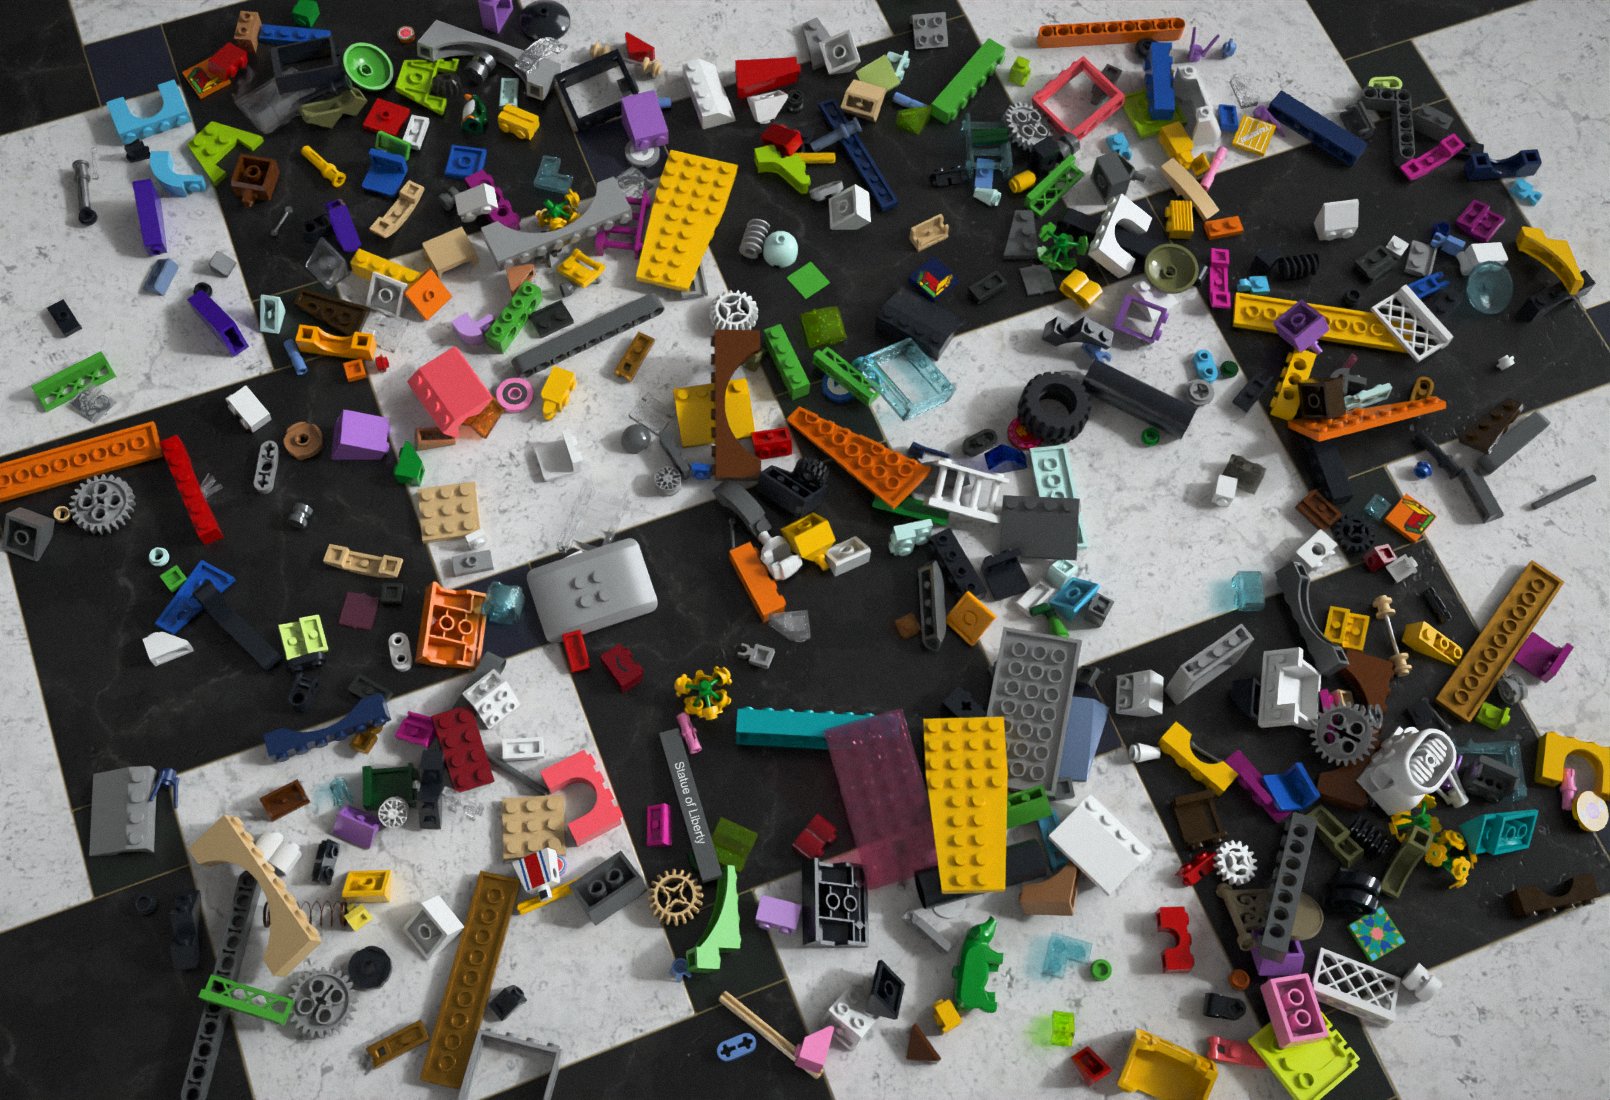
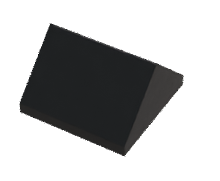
M882 959L877 962L865 1012L896 1020L899 1015L905 983Z

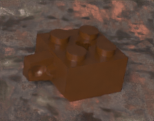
M240 154L231 179V187L236 196L243 197L242 203L244 207L251 208L255 199L270 201L280 173L276 160Z

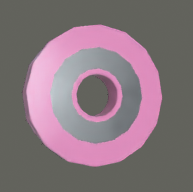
M513 377L506 379L499 385L496 396L502 409L507 412L518 413L530 407L534 399V392L528 381ZM514 392L520 393L518 398L510 397Z

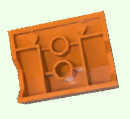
M432 582L425 591L415 662L437 667L476 669L481 661L489 594L468 589L455 591L442 588L437 582Z

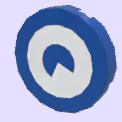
M827 374L823 376L821 387L823 394L829 400L842 403L851 400L854 396Z

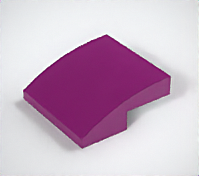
M1474 199L1455 223L1473 238L1487 243L1504 223L1505 217L1489 211V205Z

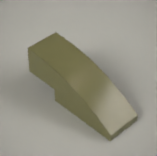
M1319 805L1306 815L1318 819L1315 832L1346 868H1350L1363 858L1364 849L1349 836L1350 831L1325 807Z

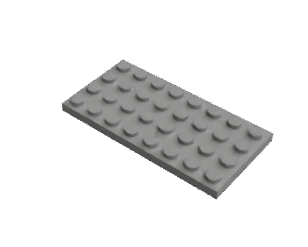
M1003 627L987 717H1004L1008 789L1023 791L1043 784L1046 795L1055 797L1082 640Z

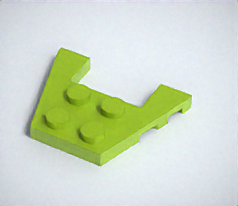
M438 59L437 62L404 60L395 89L398 93L443 115L447 99L430 94L437 72L456 76L459 59H453V61Z
M211 121L187 145L212 183L217 186L227 177V174L215 164L239 142L251 151H254L264 140L260 135Z

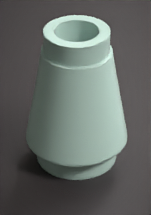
M976 187L973 196L990 206H997L1001 193L997 189Z

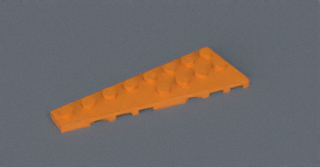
M1429 396L1426 399L1369 408H1354L1351 411H1345V415L1333 419L1300 418L1289 420L1288 428L1320 442L1446 409V401L1438 399L1437 396Z
M800 406L787 418V422L893 510L932 472L930 466L920 464L913 458H907L898 451L894 452L861 434L857 435L848 428L836 425L835 422L820 418L817 414Z

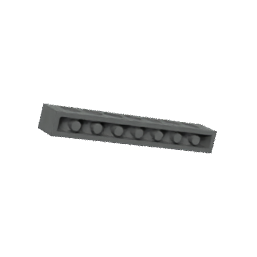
M1293 812L1291 819H1286L1284 830L1287 831V834H1283L1280 842L1283 850H1279L1276 859L1279 867L1275 866L1272 879H1275V884L1271 883L1268 895L1271 896V900L1266 901L1264 908L1267 917L1262 918L1260 929L1263 930V933L1258 935L1255 945L1259 947L1257 956L1283 964L1289 947L1318 820L1316 818Z

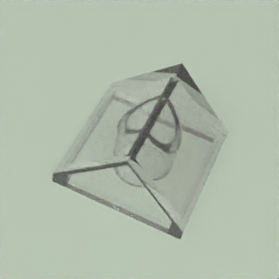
M321 237L305 266L327 289H330L348 277L350 272L344 258L324 237Z

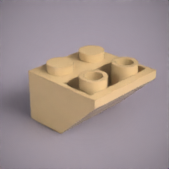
M854 79L845 92L841 109L843 113L876 122L887 89Z

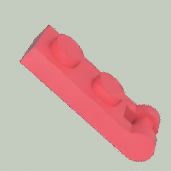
M1208 1036V1044H1210V1049L1207 1051L1208 1059L1266 1069L1267 1064L1250 1043ZM1218 1046H1223V1054L1218 1052Z

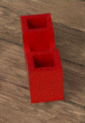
M1184 906L1160 907L1156 911L1158 932L1170 933L1176 942L1175 948L1164 949L1161 952L1163 974L1188 973L1195 964L1194 955L1190 953L1192 937L1187 930L1189 915L1185 912Z

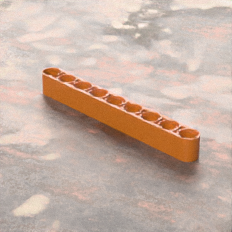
M1176 17L1044 25L1039 29L1036 43L1041 48L1137 43L1145 38H1150L1157 42L1175 41L1182 37L1185 21Z

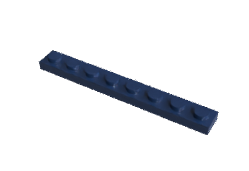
M834 97L819 103L818 108L833 131L838 129L841 124L849 122ZM854 133L848 139L843 138L839 140L882 212L898 206L899 201L858 135Z

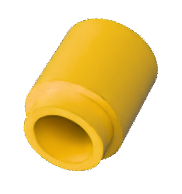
M1026 170L1013 176L1009 180V186L1014 193H1020L1033 187L1036 177L1033 172Z

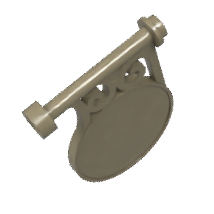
M1221 883L1218 885L1216 893L1218 897L1224 899L1239 934L1237 938L1238 945L1243 951L1251 950L1255 947L1256 941L1251 933H1247V931L1261 930L1262 918L1267 917V913L1264 912L1267 900H1271V896L1268 895L1269 888L1233 890L1227 883ZM1303 892L1300 894L1290 940L1310 939L1319 933L1323 924L1324 916L1320 906L1314 899ZM1249 896H1257V897H1256V899H1255V901H1254V900H1253L1251 897H1249ZM1242 916H1245V918H1244L1245 924H1243V922H1242V920H1241V917H1242Z

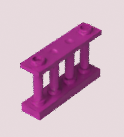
M647 190L643 191V198L625 197L630 205L641 206L640 213H632V220H639L638 228L614 226L610 230L597 233L595 242L596 256H603L604 249L615 248L634 250L635 260H639L644 244L642 242L646 209L650 208L651 203ZM610 233L637 235L635 243L608 241L606 236Z

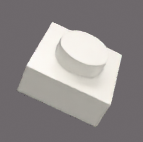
M1394 235L1385 249L1399 260L1409 244Z
M483 528L465 536L470 550L481 548L488 542Z

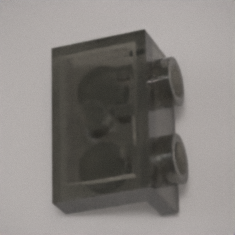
M1232 454L1222 475L1238 479L1237 488L1255 495L1264 478L1266 468H1263L1260 464L1245 460L1242 456Z

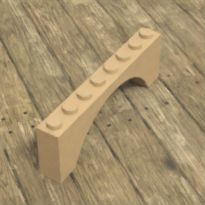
M224 814L188 850L200 865L212 867L218 864L234 863L247 870L258 881L267 898L271 922L269 942L262 960L273 976L286 977L322 942L318 936L319 932L307 921L306 913L298 908L294 896L287 892L285 883L274 873V867L264 859L263 851L255 846L251 834L242 827V821L236 816L232 817Z

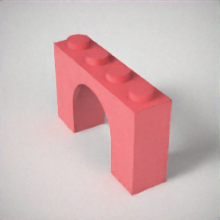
M585 750L540 771L550 794L574 783L587 784L597 794L594 808L586 815L567 824L577 847L622 824L621 817H623L619 806L614 807L611 801L614 797L610 789L605 790L602 784L605 780L601 772L595 771L593 766L596 763L592 755H587Z

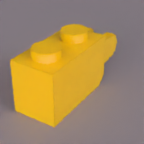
M1180 121L1161 127L1158 141L1166 150L1168 158H1174L1188 171L1191 169V163L1194 161L1191 154L1194 146L1192 140Z
M553 366L541 391L542 412L544 413L543 417L547 421L553 420L557 411L562 412L564 406L568 405L569 395L571 391L575 390L577 385L574 372Z

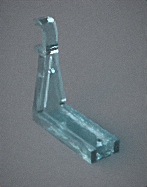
M1453 738L1452 742L1458 754H1503L1506 752L1508 766L1520 771L1517 778L1519 779L1517 789L1512 793L1513 801H1522L1527 797L1518 741L1474 743L1470 738L1467 742L1468 747H1458L1456 740Z

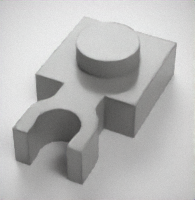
M741 644L742 649L747 651L745 653L738 652L739 658H750L749 663L751 665L765 669L769 668L775 654L773 648L756 644L753 649L747 644Z

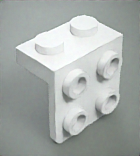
M569 429L562 431L563 440L542 445L535 449L543 478L546 481L581 472L580 463L583 462L581 452L576 451L575 446H578L575 435L571 436Z

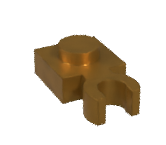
M383 726L371 727L364 733L356 734L349 744L350 748L368 755L378 740L376 734L382 731Z

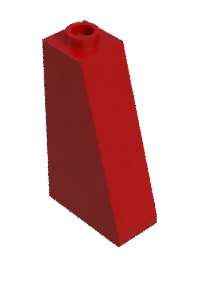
M797 58L735 60L738 99L797 82L798 74H801V66L797 64Z

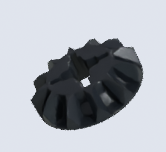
M1150 38L1139 40L1135 46V54H1138V59L1143 58L1146 60L1148 52L1146 53L1145 49L1149 50L1151 43L1157 41Z

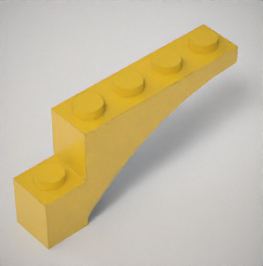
M1521 226L1516 239L1519 251L1529 254L1547 266L1563 282L1570 295H1577L1579 289L1583 287L1584 279L1580 274V269L1576 264V259L1566 240L1548 239L1543 229Z

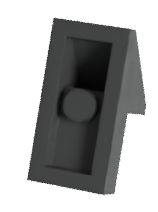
M1097 593L1084 619L1101 627L1114 601Z

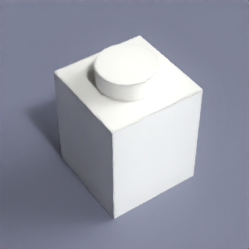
M1219 474L1214 484L1211 502L1219 506H1230L1234 499L1238 479Z

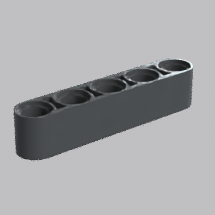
M1536 410L1503 437L1497 445H1494L1490 455L1484 453L1476 462L1489 475L1492 474L1547 428L1551 422Z

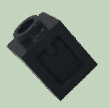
M511 985L505 987L489 1004V1007L501 1021H504L519 1005L524 1004L527 999L519 987Z

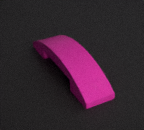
M1453 133L1440 141L1438 146L1417 159H1411L1400 166L1399 169L1410 181L1417 179L1445 163L1464 148L1465 145Z
M1211 248L1209 298L1212 307L1230 309L1227 269L1229 266V250Z

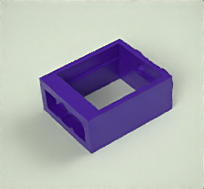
M341 198L323 204L343 251L354 252L358 250V247L362 245L346 204Z

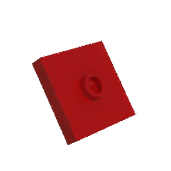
M377 98L363 123V128L376 133L381 130L397 137L410 114V109Z

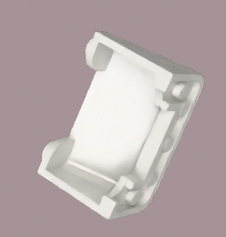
M1190 65L1179 66L1173 80L1172 88H1174V95L1181 100L1182 105L1190 103L1197 120L1193 134L1189 137L1194 146L1215 143L1221 136V130L1198 72Z

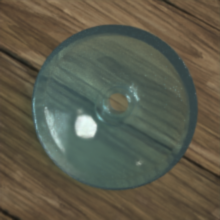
M1484 261L1472 269L1467 281V293L1474 308L1484 314H1496L1504 310L1509 304L1513 294V282L1509 271L1497 261Z

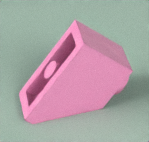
M828 1026L805 1037L801 1044H797L793 1055L797 1057L795 1066L817 1074L820 1073L834 1031L833 1026Z

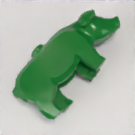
M992 916L985 923L974 925L967 930L966 937L958 954L957 966H953L952 978L955 979L953 1001L958 1012L979 1009L984 1013H994L997 1010L995 992H987L984 988L988 981L989 972H998L999 965L1003 963L1004 953H997L990 949L988 945L994 937L997 925L996 920Z

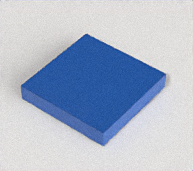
M452 145L444 173L445 177L465 180L464 178L482 170L487 150Z

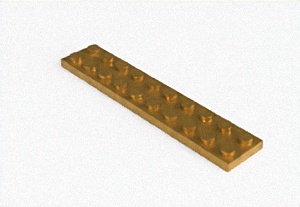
M1531 560L1433 702L1466 725L1470 723L1564 584V581Z
M480 871L419 1079L420 1081L458 1090L461 1089L521 884L520 879Z

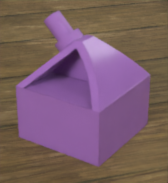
M1302 299L1273 322L1279 336L1301 353L1309 348L1319 355L1322 349L1318 346L1317 340L1330 330L1324 316Z
M1252 930L1251 934L1254 936L1255 941H1257L1259 934L1262 935L1263 930ZM1290 940L1283 964L1257 956L1259 947L1255 946L1251 949L1259 976H1268V980L1281 978L1280 976L1301 974L1305 956L1299 940Z

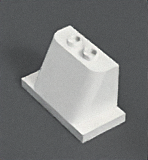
M1300 647L1264 651L1258 726L1261 728L1294 725L1309 730L1311 726L1317 725L1313 719H1318L1319 717L1317 712H1319L1321 673L1303 660V650Z

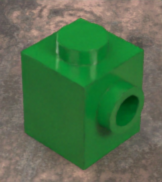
M299 0L292 9L295 23L308 28H312L320 14L317 2L312 0Z

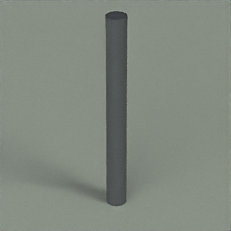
M1595 475L1588 476L1533 502L1531 506L1534 510L1595 482L1596 477Z
M485 749L489 762L542 796L548 794V789Z

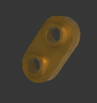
M1428 377L1418 378L1414 383L1408 401L1426 399L1431 396L1434 388L1433 381Z

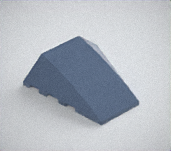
M1072 696L1058 778L1071 777L1073 781H1087L1110 707L1095 699Z

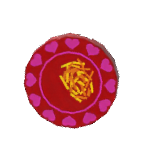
M1021 418L1013 419L1007 430L1008 441L1011 445L1022 451L1023 449L1029 451L1030 448L1039 447L1043 439L1039 438L1036 440L1033 438V433L1028 434L1025 431L1026 426L1022 427L1019 422Z

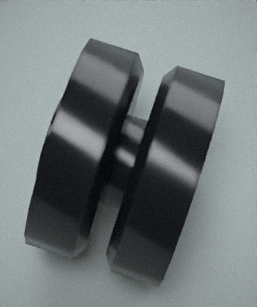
M1337 872L1334 880V886L1337 889L1332 892L1331 904L1340 910L1352 914H1376L1379 903L1376 897H1379L1381 893V882L1374 877L1359 872Z

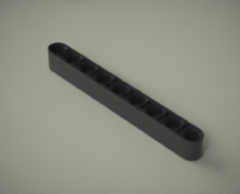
M1065 208L1057 222V226L1061 230L1077 237L1085 235L1087 236V241L1092 242L1101 220L1073 208ZM1115 227L1114 229L1115 238L1119 246L1140 264L1145 265L1148 254L1155 247L1159 246L1120 228ZM1197 261L1199 272L1192 286L1200 287L1209 269L1206 265Z

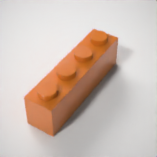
M748 542L730 550L729 559L764 623L784 614L786 602L782 595H778L774 579L769 578L767 566L765 563H761L758 549L756 547L753 548L751 542Z

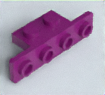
M1240 750L1234 752L1224 761L1239 774L1236 778L1240 786L1250 792L1254 802L1259 806L1261 805L1276 823L1281 822L1292 813V811L1281 812L1274 806L1273 799L1265 790L1261 781L1263 776Z

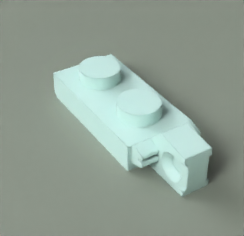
M1390 383L1379 384L1373 389L1362 390L1357 395L1344 397L1345 411L1353 408H1363L1387 399L1392 386Z

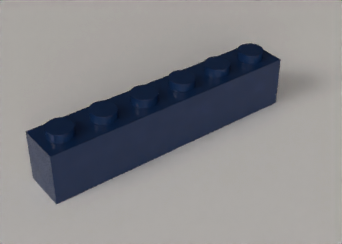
M1282 90L1271 101L1267 109L1277 121L1350 167L1354 166L1368 145L1362 139L1357 138Z

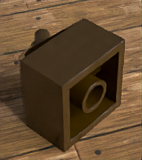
M1339 374L1338 378L1313 377L1297 382L1302 418L1333 419L1345 415L1343 383L1346 376Z

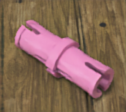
M686 712L679 714L676 719L682 731L681 736L685 739L690 754H695L702 750L697 739V730L693 728L689 714Z
M1563 768L1562 786H1560L1563 810L1565 808L1566 810H1572L1575 792H1577L1574 782L1575 770L1571 768Z

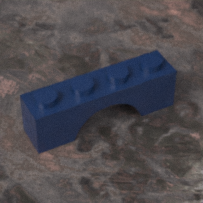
M1538 149L1521 150L1517 154L1501 160L1489 158L1488 153H1477L1470 155L1464 165L1468 180L1534 176L1542 161Z

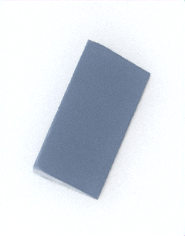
M170 258L158 259L143 286V290L165 295L179 266Z

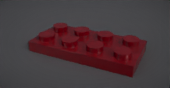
M471 704L431 716L440 749L444 751L445 766L454 795L495 782Z

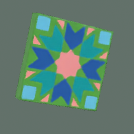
M1382 906L1377 909L1376 914L1365 915L1347 926V929L1370 963L1406 942Z

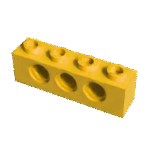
M1296 348L1293 353L1289 352L1285 361L1288 365L1283 368L1280 375L1283 378L1282 382L1279 381L1275 389L1277 396H1273L1270 407H1273L1271 415L1287 421L1293 420L1300 404L1297 382L1309 378L1317 354L1306 350L1301 353Z

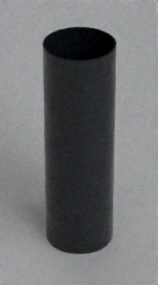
M1094 359L1081 384L1087 389L1085 393H1089V395L1180 440L1197 410L1196 407L1097 359Z
M1035 838L1006 846L1005 888L1046 876L1045 859L1041 847ZM938 865L914 872L917 893L925 910L985 894H942Z

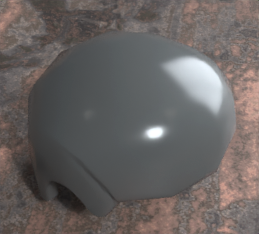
M633 424L624 430L621 444L627 452L638 454L641 450L647 449L651 436L643 425Z

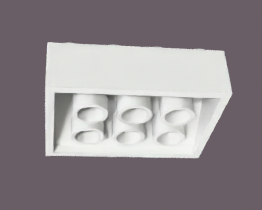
M1092 795L1088 796L1047 837L1107 896L1151 853Z

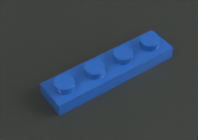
M262 24L259 40L263 43L288 45L331 36L330 30Z

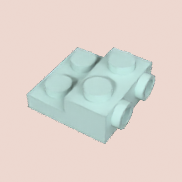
M931 519L894 526L893 532L890 534L891 542H888L890 552L894 553V556H905L913 552L914 544L923 545L927 543L933 527Z

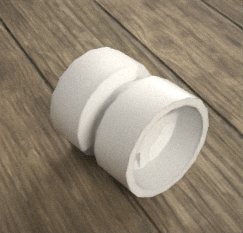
M1420 963L1415 964L1401 980V983L1410 991H1415V996L1423 1003L1430 1000L1442 986V983L1433 975H1428V970ZM1422 979L1423 981L1419 984L1417 981Z

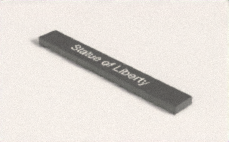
M679 728L661 732L659 736L702 883L722 878L718 858Z

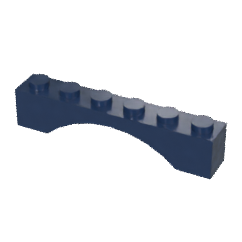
M377 693L360 699L355 708L346 717L325 729L299 732L280 728L263 736L269 757L275 762H284L291 756L306 754L310 749L323 748L332 741H342L349 735L364 733L368 728L381 727L390 721L391 717L386 699L381 693Z

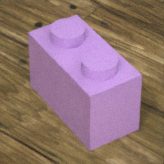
M762 895L755 923L759 924L758 927L770 930L775 928L779 929V932L782 934L791 935V933H796L802 905Z

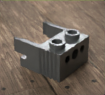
M1481 754L1466 767L1461 785L1470 794H1478L1485 797L1489 802L1499 803L1516 791L1519 783L1517 778L1520 771Z

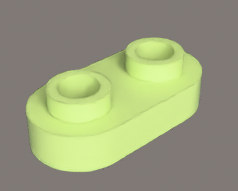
M1394 76L1374 77L1367 86L1401 89L1402 81Z

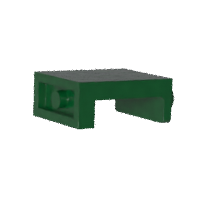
M408 763V766L381 769L362 766L363 807L366 811H378L386 799L396 796L407 801L409 808L416 807L419 789L416 788L415 781L419 780L418 768L415 769L413 763Z

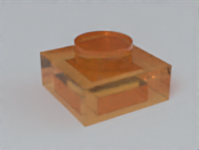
M912 612L896 620L894 623L904 640L921 631V626Z

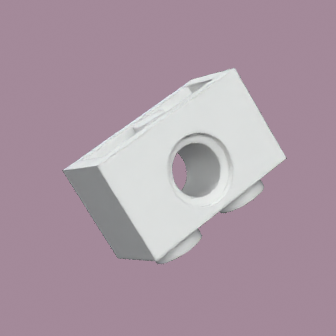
M1320 529L1295 552L1290 560L1303 563L1308 574L1312 570L1316 572L1323 565L1321 562L1324 559L1328 561L1336 553L1333 550L1338 544Z

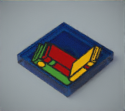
M932 257L910 275L908 279L933 303L959 282V278L936 257Z

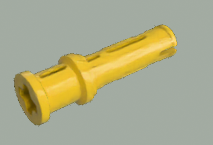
M310 146L302 148L301 155L316 166L324 178L332 181L333 186L339 187L345 182L346 175L336 170L335 165L327 163Z

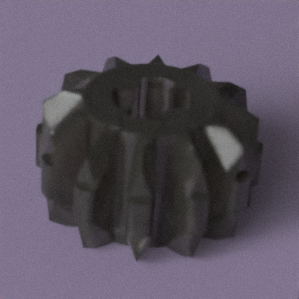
M450 72L436 74L432 81L434 94L444 98L458 96L462 89L460 77L456 76L455 73L450 74Z

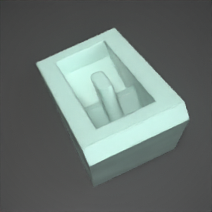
M261 295L260 331L280 333L286 311L280 297Z
M1058 560L1051 565L1045 579L1061 589L1077 571L1078 567L1068 560Z

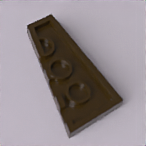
M304 288L300 289L294 301L295 307L347 336L353 335L354 332L362 331L371 311L370 307Z
M1507 397L1458 437L1459 443L1490 455L1492 447L1500 441V436L1507 432L1509 424L1513 423L1523 410V403Z

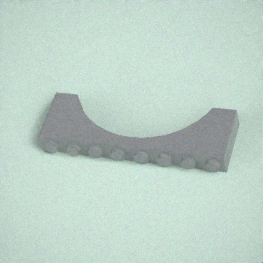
M438 20L430 26L417 42V56L432 62L450 56H474L477 51L483 50L489 53L495 61L508 66L521 77L526 86L528 96L542 101L557 83L554 75L561 73V64Z
M613 176L597 183L596 195L588 210L576 221L561 229L544 233H526L508 228L497 221L481 227V231L499 271L510 269L517 264L526 263L535 257L543 256L550 251L561 249L568 244L576 243L583 238L592 237L601 231L610 230L619 224H625L632 220V209Z

